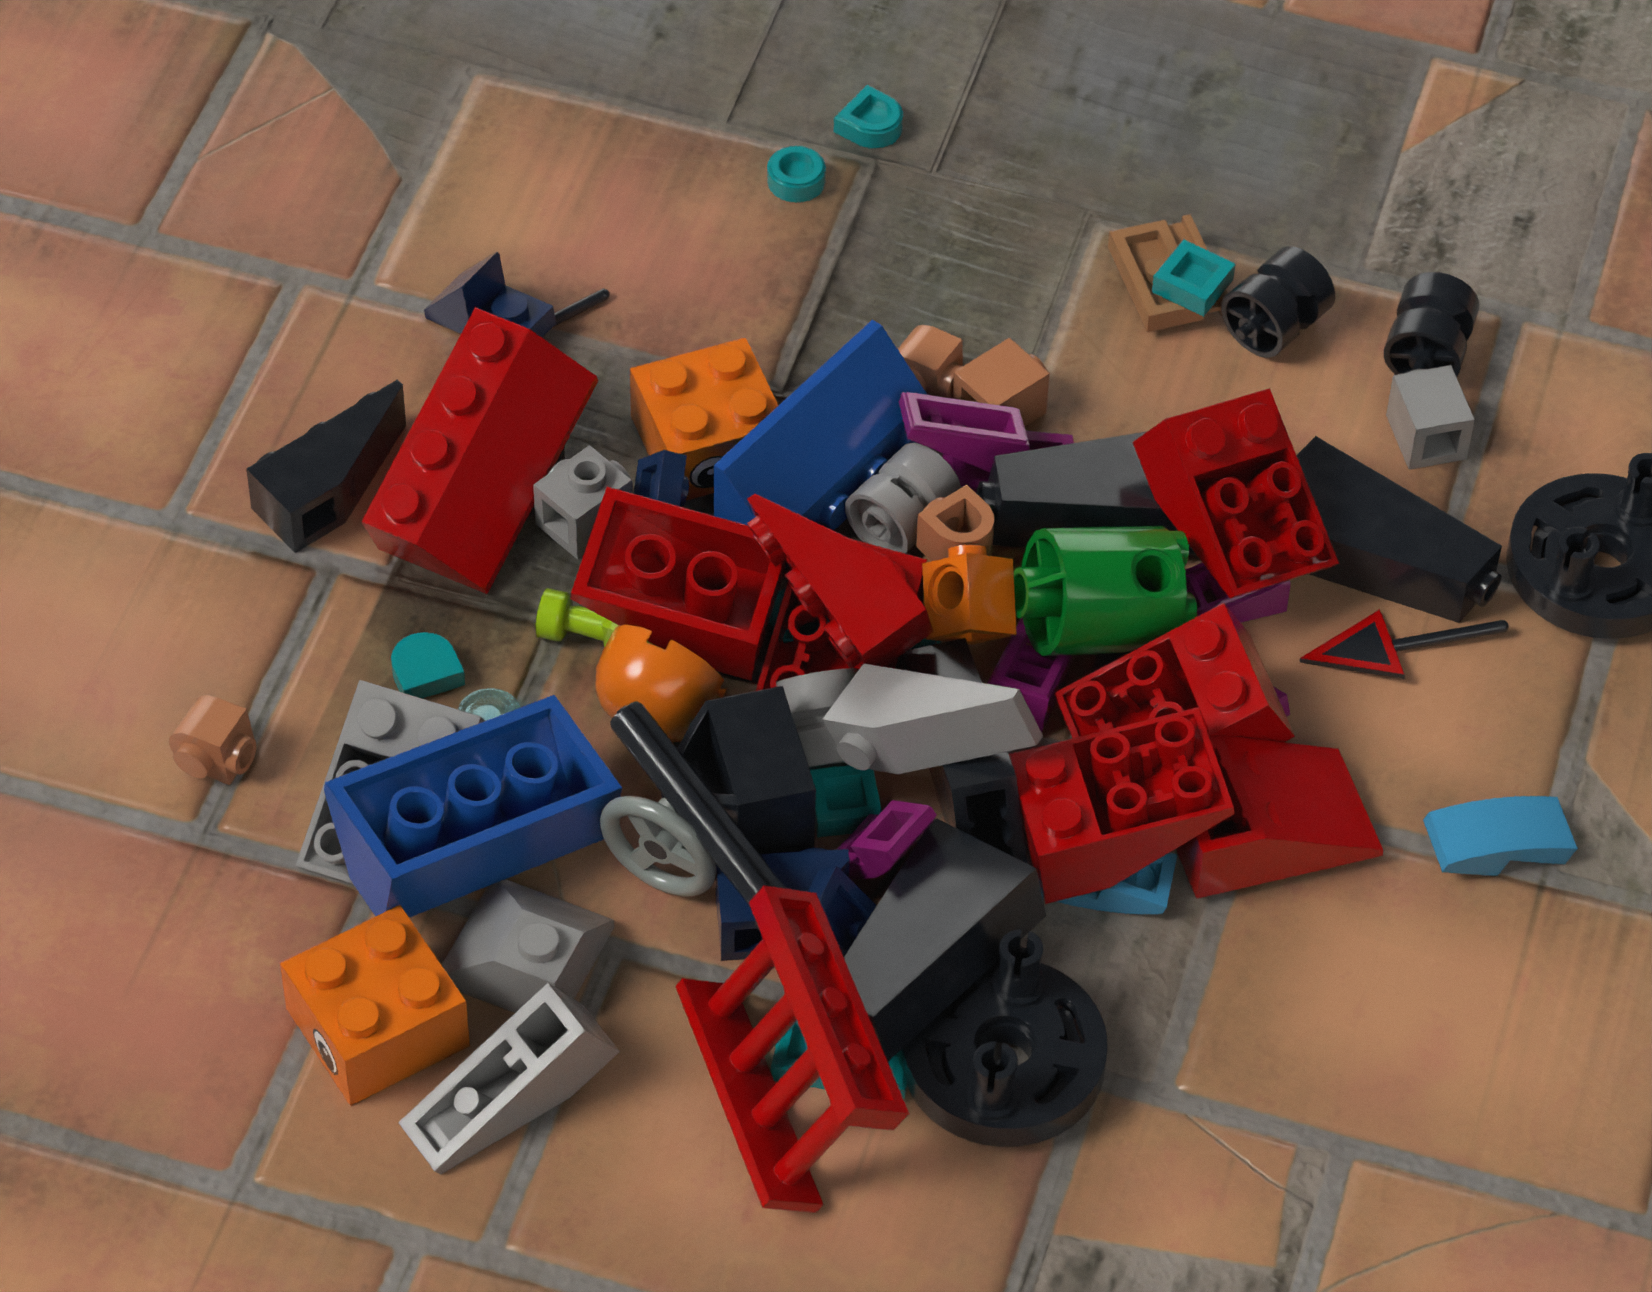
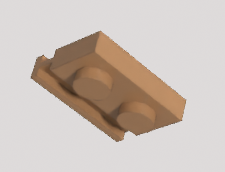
M1191 214L1182 216V222L1170 225L1167 224L1166 220H1160L1109 232L1108 249L1147 332L1204 320L1203 316L1152 293L1153 276L1183 239L1208 250ZM1227 289L1207 313L1218 311L1220 316H1222L1221 305L1223 298L1228 294Z

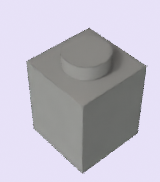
M1452 366L1426 370L1416 369L1408 373L1393 375L1386 417L1408 469L1466 460L1475 419Z

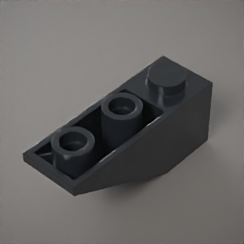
M397 379L377 392H371L363 396L355 405L328 421L314 425L306 434L277 451L263 455L255 464L246 468L251 509L294 553L345 524L406 426L403 384Z

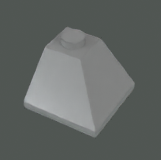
M504 879L486 888L442 966L461 993L514 1013L547 983L575 998L614 929V919Z

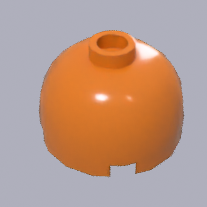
M625 624L616 627L605 645L596 667L595 692L601 707L613 718L623 706H627L635 701L640 702L646 707L673 743L682 741L691 722L705 701L725 697L727 689H720L724 679L705 660L673 640L670 641L666 649L647 643L652 633L650 630Z

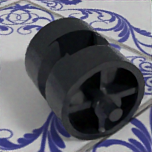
M1287 246L1281 248L1257 270L1258 274L1248 276L1223 298L1221 311L1229 332L1241 346L1257 356L1265 358L1276 356L1300 334L1299 330L1307 329L1325 314L1335 302V288L1327 270L1314 256L1298 247Z
M1426 272L1412 277L1403 289L1397 308V318L1391 326L1384 347L1383 355L1388 368L1395 375L1416 369L1426 370L1451 365L1457 377L1467 350V340L1470 338L1479 312L1480 304L1475 291L1463 280L1446 273Z

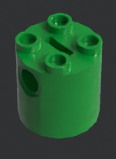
M1164 526L1044 528L1036 530L1027 543L1022 567L1014 570L1016 617L1023 618L1025 631L1033 649L1041 656L1128 654L1196 618V600L1191 592H1187L1185 566L1189 556L1187 537L1182 531H1169Z

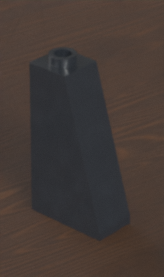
M1146 432L994 456L988 481H980L977 488V495L990 506L994 514L993 545L1026 547L1033 533L1044 528L1164 526L1169 531H1178L1155 501L1132 443ZM1189 546V555H1196L1193 549Z
M1317 436L1296 455L1339 562L1336 566L1308 575L1457 623L1476 604L1484 607L1492 599L1502 578L1501 574L1497 573L1502 545Z
M966 638L910 649L903 654L906 671L982 683ZM1008 752L929 768L945 823L1027 863L1017 776Z
M938 818L924 831L844 956L887 1061H890L1000 959L999 945L1004 935L1010 931L1022 929V939L1046 917L1035 867Z

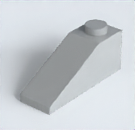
M863 664L822 719L837 745L836 749L839 756L847 765L859 770L872 769L894 774H902L1036 746L1043 737L1019 689L870 664Z
M547 983L398 1123L432 1169L441 1175L571 1098L620 1051L582 1003Z

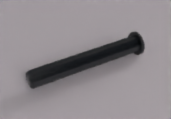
M635 701L620 708L610 721L611 729L676 813L693 826L703 848L750 907L748 902L763 885L787 889L642 703ZM755 920V926H756V927L758 928V930L760 931V929H759V927H758V925H757V922H756V920Z

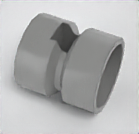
M909 443L905 444L881 467L879 474L872 475L850 495L845 502V513L850 526L863 542L907 554L917 542L918 513L922 512L934 499L947 497L960 489L961 485L950 464L937 452L922 444Z
M847 668L815 672L787 678L776 683L777 687L783 686L810 770L847 766V763L839 756L836 749L837 745L822 719L859 669Z

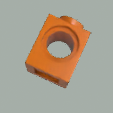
M961 545L949 548L947 558L922 564L924 606L927 609L934 631L926 639L947 642L966 638L967 643L973 645L1017 635L1013 559L987 556L985 546Z

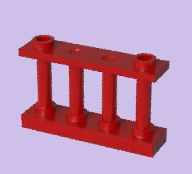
M763 885L748 902L762 935V940L724 983L682 978L675 987L762 1208L817 1213L824 1204L810 1171L815 1162L849 1126L895 1130L910 1113L817 893ZM775 967L785 994L760 1022L752 1028L743 1002ZM798 1022L808 1049L775 1084L765 1056L790 1028ZM820 1077L831 1105L798 1140L787 1112Z

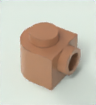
M920 325L915 327L899 346V352L928 395L952 398L954 372L963 367L962 339L933 326Z
M968 485L963 486L947 497L936 498L922 512L918 513L916 547L931 561L947 558L949 548L961 545L985 546L987 556H992L993 511Z
M203 695L197 698L169 738V746L174 753L173 759L180 769L193 777L205 778L208 776L227 785L233 782L237 774L242 775L248 770L256 753V741L253 736L247 709L210 695Z

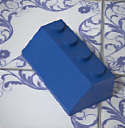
M871 320L714 464V516L747 525L750 520L755 518L747 499L753 494H757L832 530L836 529L847 518L845 502L850 495L872 475L879 474L881 467L905 444L917 443L907 438L899 400L902 392L928 394L881 324Z
M555 695L325 782L324 793L350 880L375 916L401 905L409 918L604 840L600 827L601 813L604 807L611 800L620 797L622 792V786Z

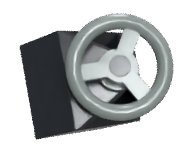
M783 686L705 701L678 746V750L760 854L801 852L805 849L814 848L816 788ZM662 793L659 802L638 796H622L611 800L604 807L600 817L603 838L617 860L633 875L660 891L681 897L697 896L711 888L716 878V863L701 845L693 826L676 813ZM624 816H628L640 835L639 847L636 849L631 846L622 832L620 819ZM653 863H671L694 876L682 877L673 875L656 867Z

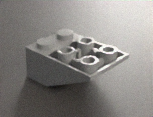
M359 680L295 866L353 884L348 874L324 793L325 782L486 720L478 715Z

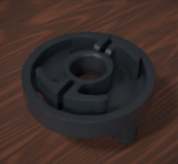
M1641 453L1634 456L1628 466L1627 478L1600 473H1586L1563 477L1534 491L1519 507L1512 522L1506 551L1507 570L1511 582L1521 599L1535 613L1548 622L1572 633L1603 639L1628 638L1652 631V453ZM1534 526H1537L1530 551L1531 534ZM1598 552L1607 553L1616 558L1621 565L1615 567L1594 565L1595 557ZM1617 599H1621V600H1622V601L1613 602V603H1609V602H1608V601H1613V600H1617Z
M1016 929L1004 935L999 945L1000 959L902 1049V1062L907 1087L917 1105L931 1120L946 1131L965 1140L995 1147L1026 1146L1040 1143L1062 1134L1080 1121L1090 1110L1101 1091L1104 1081L1108 1042L1106 1027L1096 1004L1087 992L1073 979L1061 971L1041 963L1043 943L1034 932H1028L1026 948L1021 947L1022 929ZM1061 1005L1063 1008L1058 1010L1057 1006ZM1074 1019L1076 1020V1023L1081 1031L1084 1043H1080V1038L1077 1029L1074 1025ZM996 1043H1003L1000 1060L995 1059ZM1004 1043L1018 1046L1026 1053L1029 1059L1018 1065V1057L1015 1051ZM945 1072H948L952 1084L949 1083ZM1046 1091H1050L1045 1097L1036 1102Z

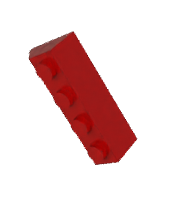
M475 307L361 521L377 548L488 594L534 506L533 484L548 475L549 471L556 464L599 381L597 376L531 329Z

